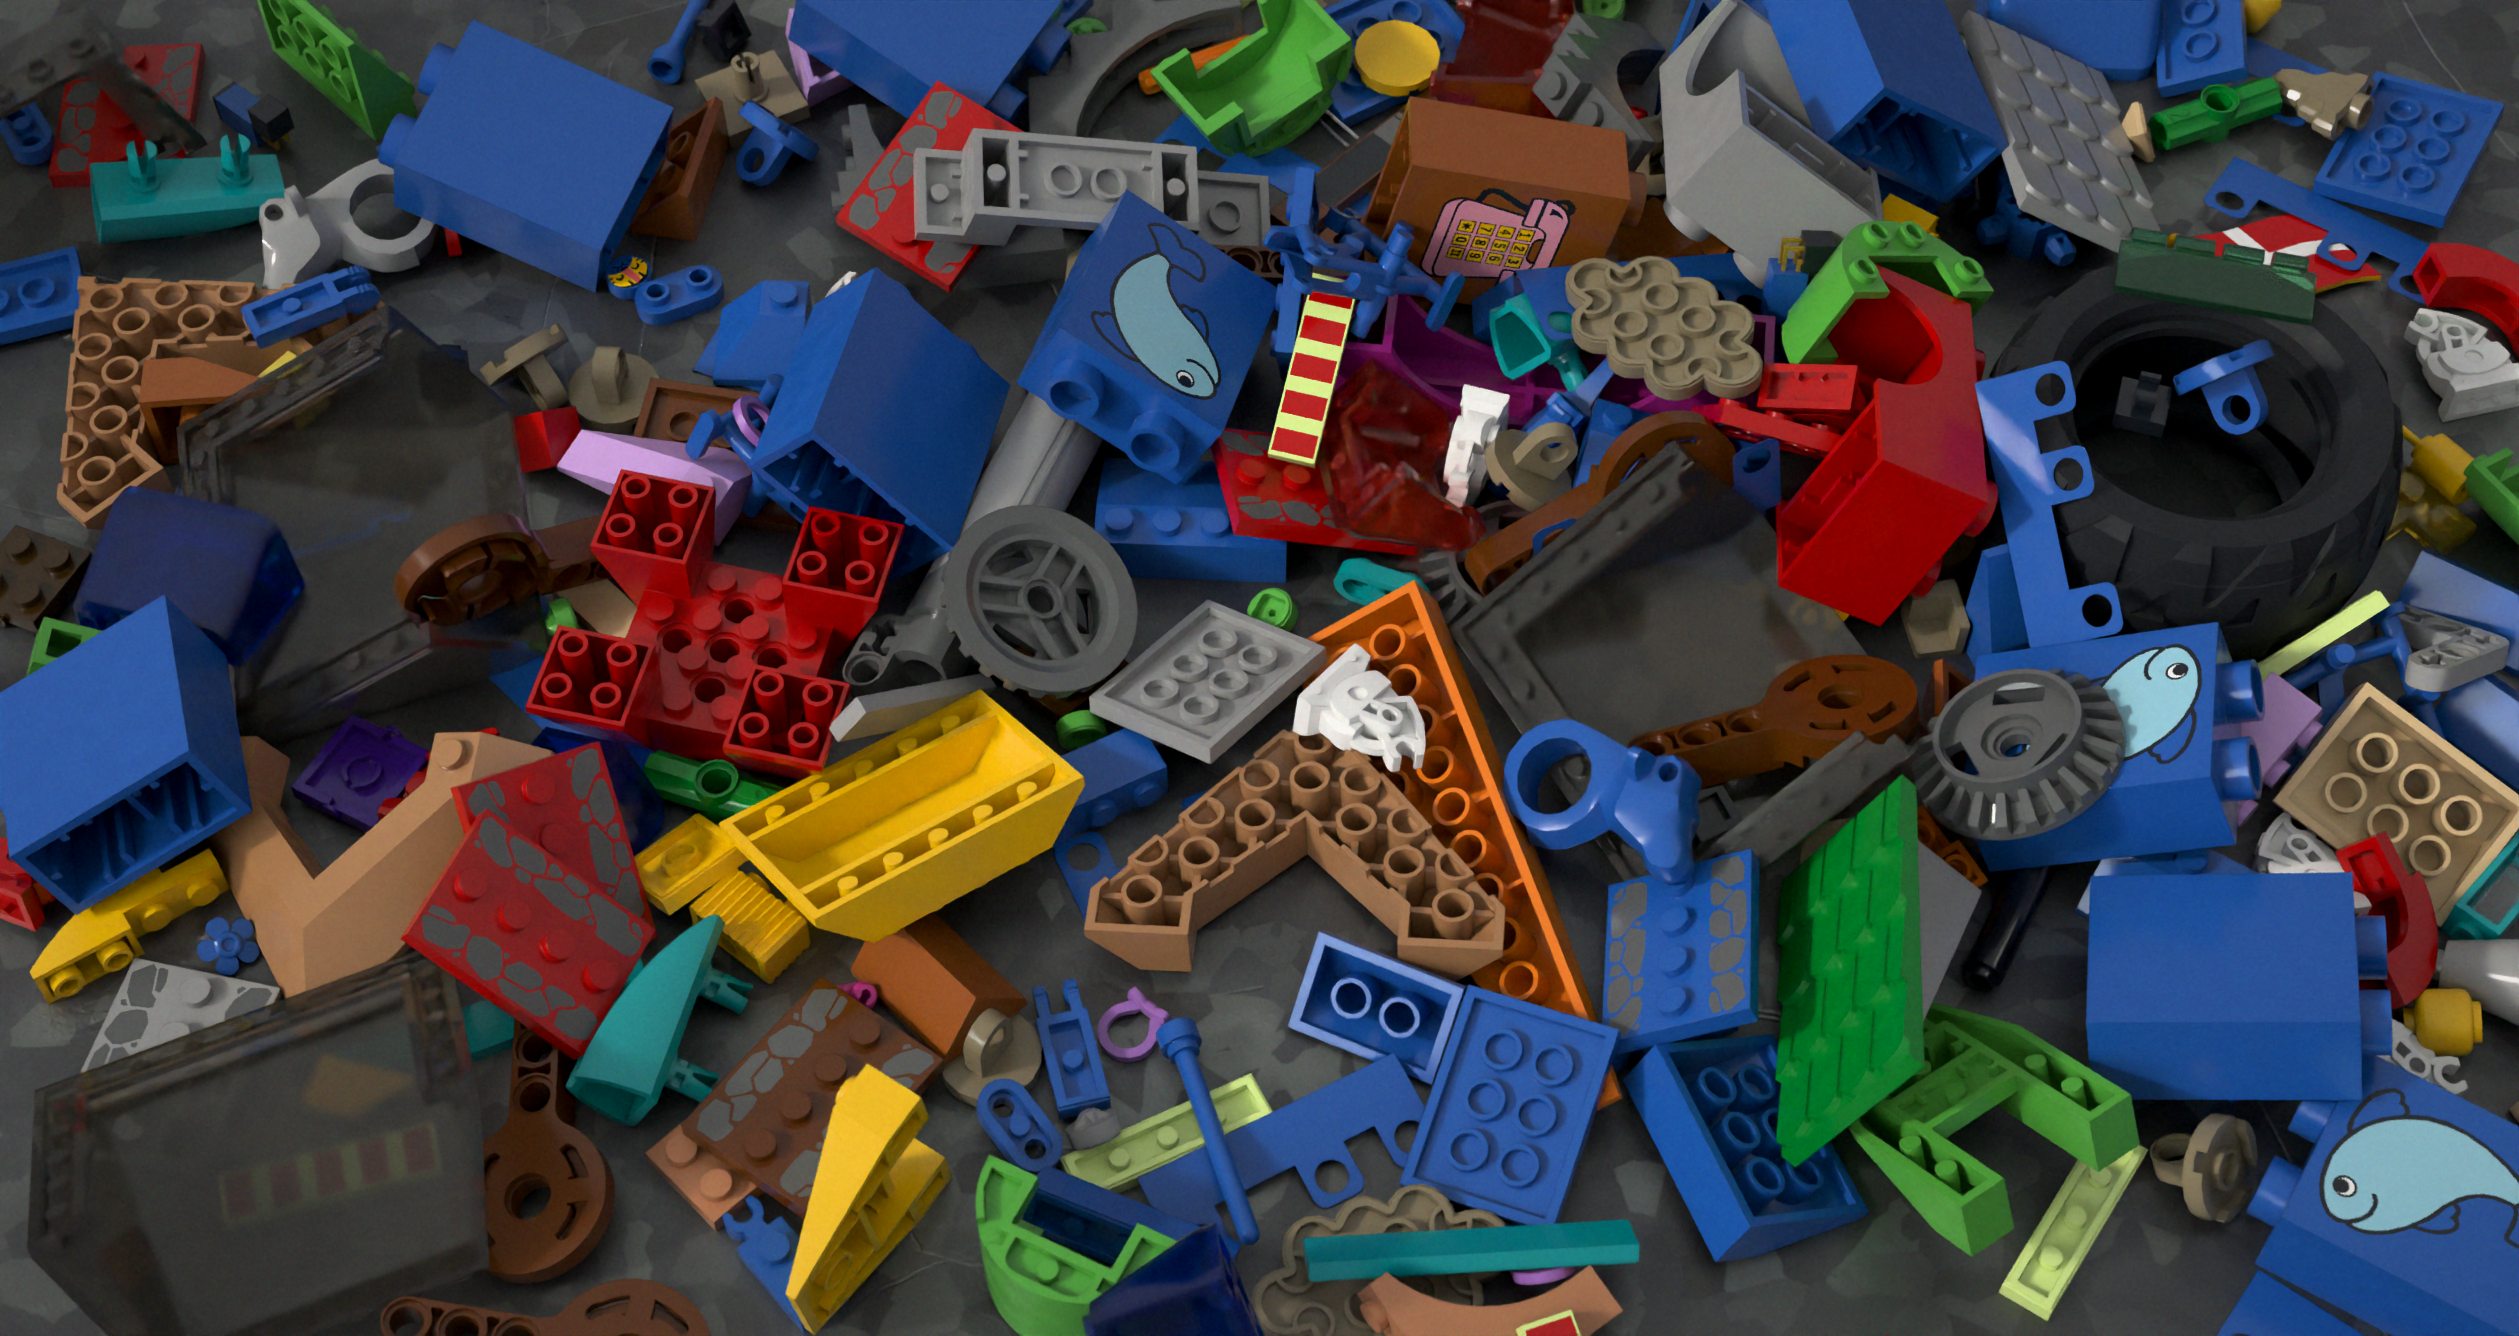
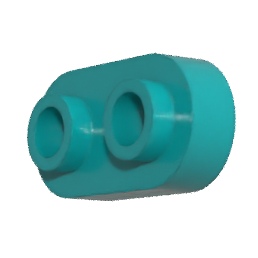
M1366 558L1343 561L1334 578V586L1344 598L1364 606L1413 580L1430 594L1428 587L1419 576L1410 572H1399L1377 565Z

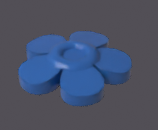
M221 917L213 918L206 924V933L215 940L201 941L197 946V953L199 958L205 962L215 960L220 956L215 965L216 971L219 974H235L239 968L238 959L244 963H251L257 959L259 954L258 945L252 941H242L249 938L254 931L252 923L247 919L238 918L233 921L230 931L227 921Z

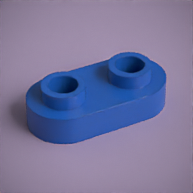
M20 93L2 97L0 99V134L15 160L25 165H36L52 157L55 137L34 99Z
M694 265L644 283L637 289L634 300L637 314L643 322L649 325L661 326L714 308L722 301L725 290L722 276L716 268L709 265Z
M997 1079L988 1083L981 1090L978 1097L977 1118L1009 1163L1036 1176L1045 1166L1056 1169L1063 1151L1061 1135L1031 1095L1020 1083L1011 1079ZM999 1104H1005L1012 1109L1013 1113L1009 1117L1002 1118L997 1116L993 1109ZM1036 1145L1043 1149L1045 1155L1040 1159H1031L1026 1155L1025 1149Z

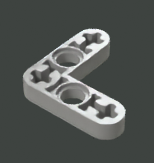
M2404 604L2406 611L2398 616L2410 647L2420 650L2408 656L2404 678L2407 685L2423 691L2443 692L2505 667L2509 649V640L2505 637ZM2374 626V632L2381 637L2384 636L2381 626Z

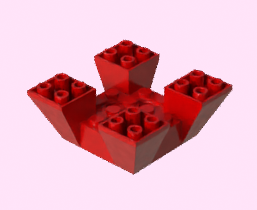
M621 469L590 547L591 552L637 606L636 613L626 638L558 625L526 703V712L606 742L655 752L661 750L704 762L716 759L725 760L733 764L735 768L793 780L822 773L834 740L829 727L844 710L851 690L850 683L831 680L837 660L879 608L905 531L904 524L809 506L788 567L783 576L713 562L715 487Z

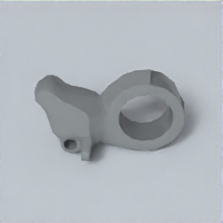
M378 159L369 160L352 168L306 198H303L295 185L284 189V198H271L260 206L259 222L262 229V249L265 266L262 289L280 290L282 283L300 284L329 272L342 259L357 266L362 265V267L384 273L401 272L420 265L419 261L430 253L439 234V225L421 218L417 227L406 236L394 240L376 239L365 234L354 223L352 216L357 206L368 197L380 193L394 194V169L379 163Z

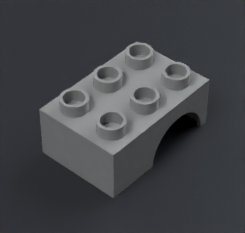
M1722 0L1659 67L1661 110L1658 113V119L1663 127L1664 154L1661 156L1660 161L1665 170L1667 193L1663 209L1672 224L1688 238L1702 242L1710 234H1713L1734 249L1733 258L1739 270L1751 283L1764 290L1769 258H1779L1782 238H1800L1801 230L1832 231L1838 247L1847 234L1857 225L1869 221L1884 220L1877 172L1871 167L1864 171L1814 133L1769 20L1742 0ZM1786 243V246H1799V243ZM1788 251L1787 258L1794 259L1795 251ZM1808 273L1807 286L1817 273Z

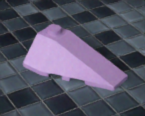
M583 429L557 465L558 471L608 495H611L621 469L715 487L714 545L718 547L742 512V506L747 498V491L753 482V471L738 454L725 448L709 446L704 456L694 460L686 452V443Z

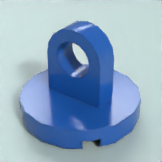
M752 99L750 101L746 100L738 112L755 126L736 157L735 165L737 174L750 184L761 187L772 183L793 152L812 162L817 156L820 147L816 141L792 124L788 125L784 120L776 117L775 113ZM764 154L765 158L762 167L758 171L753 172L755 160L758 156Z
M2265 338L2249 343L2240 350L2220 355L2173 376L2172 382L2178 396L2201 388L2213 417L2220 428L2227 433L2236 435L2255 430L2263 424L2267 417L2268 402L2253 366L2275 356L2269 341L2265 340ZM2235 395L2242 396L2250 405L2251 411L2247 421L2238 420L2231 412V400Z

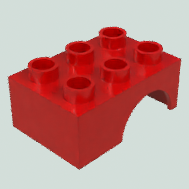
M1875 264L1881 278L1890 291L1885 299H1856L1827 335L1839 356L1833 365H1858L1860 372L1858 385L1868 402L1867 407L1790 502L1781 499L1778 505H1776L1778 587L1881 626L1907 595L1919 599L1931 590L1941 571L1943 554L1961 534L1975 537L1984 530L1994 513L1998 499V488L1995 482L1986 479L1984 451L1987 447V441L1974 384L1981 381L1986 360L1984 352L1974 348L1971 304Z

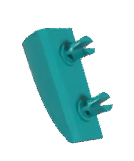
M238 134L235 150H231L228 136L225 135L220 140L221 157L156 160L157 148L155 144L148 140H145L142 156H138L134 140L126 146L128 161L89 163L94 223L99 245L202 234L259 220L260 206L268 199L284 198L285 188L276 154L249 155L250 141L241 134Z
M1526 293L1505 301V304L1490 310L1489 323L1492 344L1500 368L1505 376L1514 380L1545 363H1548L1549 366L1554 364L1561 374L1560 378L1567 391H1574L1590 375L1585 363L1583 364L1579 357L1578 351L1581 348L1574 342V339L1553 340L1545 335ZM1557 311L1548 316V322L1553 329L1562 333H1571L1572 315Z
M719 915L707 916L680 934L647 964L615 1000L591 1040L585 1054L578 1058L565 1087L581 1102L602 1116L622 1126H636L657 1104L663 1086L699 1101V1103L713 1091L710 1087L719 1079L720 1075L677 1057V1049L697 996L709 999L739 1015L748 1002L745 996L753 989L752 983H746L712 967L711 959L725 925V922Z

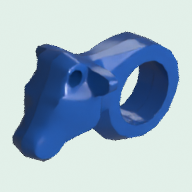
M1571 719L1541 723L1524 733L1509 752L1504 767L1503 794L1511 813L1526 826L1530 844L1546 849H1568L1611 830L1617 833L1642 856L1645 868L1661 882L1669 885L1689 880L1694 872L1695 863L1692 854V840L1700 822L1698 794L1702 786V779L1687 760L1675 755L1654 756L1635 745L1628 749L1601 732ZM1575 754L1588 755L1591 761V780L1586 793L1576 805L1562 813L1548 815L1541 813L1538 806V788L1547 770L1553 763L1565 756Z

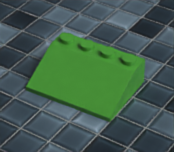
M257 0L273 51L374 140L386 134L389 125L398 113H403L409 117L417 114L412 96L415 94V88L410 79L403 72L396 73L389 67L385 58L378 50L367 48L351 27L344 28L337 22L327 6H319L313 0Z

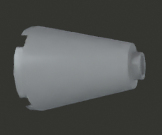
M2519 939L2448 940L2445 950L2438 949L2436 967L2432 979L2439 980L2438 989H2465L2470 994L2472 1001L2481 1002V1010L2519 1026Z

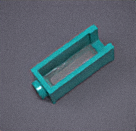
M2519 831L2454 905L2440 929L2451 937L2452 940L2502 939L2519 920Z

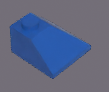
M763 280L722 309L713 373L714 385L764 386L771 374H778L785 378L812 312L808 281Z

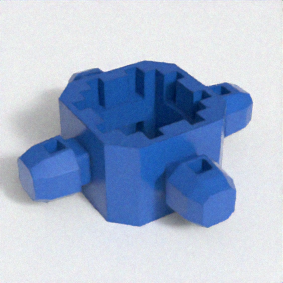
M2006 167L2000 169L1995 178V186L2000 192L1996 209L1993 215L1982 219L1978 223L1976 228L1977 238L1982 244L1986 245L2004 242L2013 256L2025 260H2032L2046 255L2052 263L2060 267L2071 264L2076 256V246L2071 240L2072 233L2045 221L2044 226H2041L2038 221L2031 223L2028 218L2021 220V214L2024 211L2018 208Z

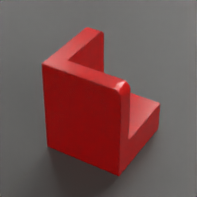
M576 406L539 411L510 418L519 464L523 473L556 467L581 431Z

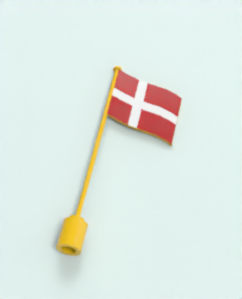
M2292 214L2269 217L2218 233L2181 238L2180 234L2173 233L2166 238L2167 248H2175L2185 257L2220 260L2253 268L2288 282L2309 295L2345 284L2381 281L2382 275L2366 262L2363 263L2360 269L2351 271L2321 258L2317 254L2316 249L2328 232ZM2334 243L2328 247L2329 253L2340 261L2350 262L2357 258V255L2342 243ZM2403 425V438L2414 446L2411 452V457L2413 458L2411 469L2453 505H2460L2467 501L2470 497L2465 491L2467 477L2464 475V470L2474 458L2443 433L2434 437L2428 435L2420 439Z

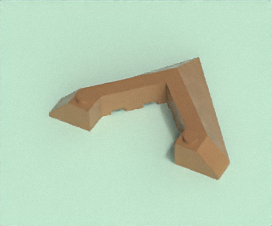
M78 276L77 290L80 299L79 309H75L72 340L75 344V350L70 355L65 406L68 423L67 433H63L60 457V462L63 466L62 483H59L57 488L59 504L87 529L143 531L161 518L164 506L171 505L175 491L164 467L157 462L158 452L139 405L144 360L195 357L257 377L289 350L321 373L327 393L332 398L369 371L392 320V309L379 300L376 307L371 308V310L367 309L364 313L356 315L347 312L348 315L259 350L240 309L244 305L297 284L282 283L280 290L258 289L255 282L180 280L179 282H163L162 279L123 278L121 283L114 284L98 283L97 278L92 276Z
M1292 728L1288 732L1284 729L1258 749L1253 754V759L1242 768L1239 766L1183 811L1179 815V822L1162 837L1157 834L1131 854L1128 857V865L1110 880L1104 877L1091 887L1084 934L1085 937L1140 970L1192 972L1197 930L1308 854L1398 936V960L1456 982L1503 956L1505 907L1494 895L1489 896L1475 881L1474 872L1451 847L1446 849L1432 833V826L1383 772L1379 774L1371 765V758L1367 754L1355 749L1353 751H1343L1332 744L1321 733L1303 736L1293 732Z
M484 732L435 733L425 782L322 871V865L305 841L293 830L287 821L289 818L280 807L290 758L258 736L240 737L253 811L209 836L206 840L245 919L253 925V935L309 1047L315 1049L329 1034L325 1028L345 1007L351 1010L383 977L381 973L395 958L399 960L411 947L402 941L400 937L465 836L450 788L556 753L552 750Z

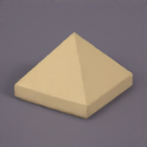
M2139 101L2131 104L2122 122V126L2134 149L2133 154L2148 163L2154 161L2155 154L2142 104H2139Z

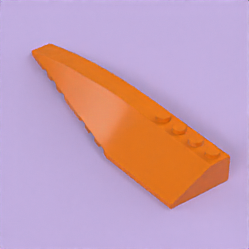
M1413 580L1306 638L1326 647V663L1302 684L1304 690L1356 643L1371 656L1369 671L1377 670L1392 682L1391 688L1398 696H1411L1420 711L1425 723V753L1422 768L1414 769L1413 760L1406 755H1401L1400 770L1391 772L1386 767L1382 756H1368L1371 758V765L1379 774L1383 772L1432 826V833L1446 849L1451 847L1474 872L1475 881L1489 896L1494 895L1505 907L1503 956L1469 974L1478 987L1598 1023L1581 970L1536 848L1533 844L1529 843L1526 826L1511 813L1503 794L1504 767L1438 602ZM1611 1065L1596 1111L1623 1098L1613 1065Z

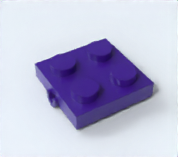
M351 713L293 783L291 789L295 798L321 810L325 815L333 816L337 821L341 820L367 833L379 822L376 812L386 798H403L405 786L410 777L416 771H423L428 766L424 755L429 751L405 740L401 731L394 726L388 725L383 729Z

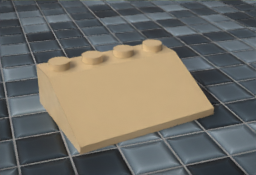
M2368 682L2355 687L2324 726L2272 800L2274 804L2336 851L2348 844L2386 830L2408 875L2417 871L2421 872L2431 897L2437 927H2441L2456 902L2497 857L2519 829V795Z

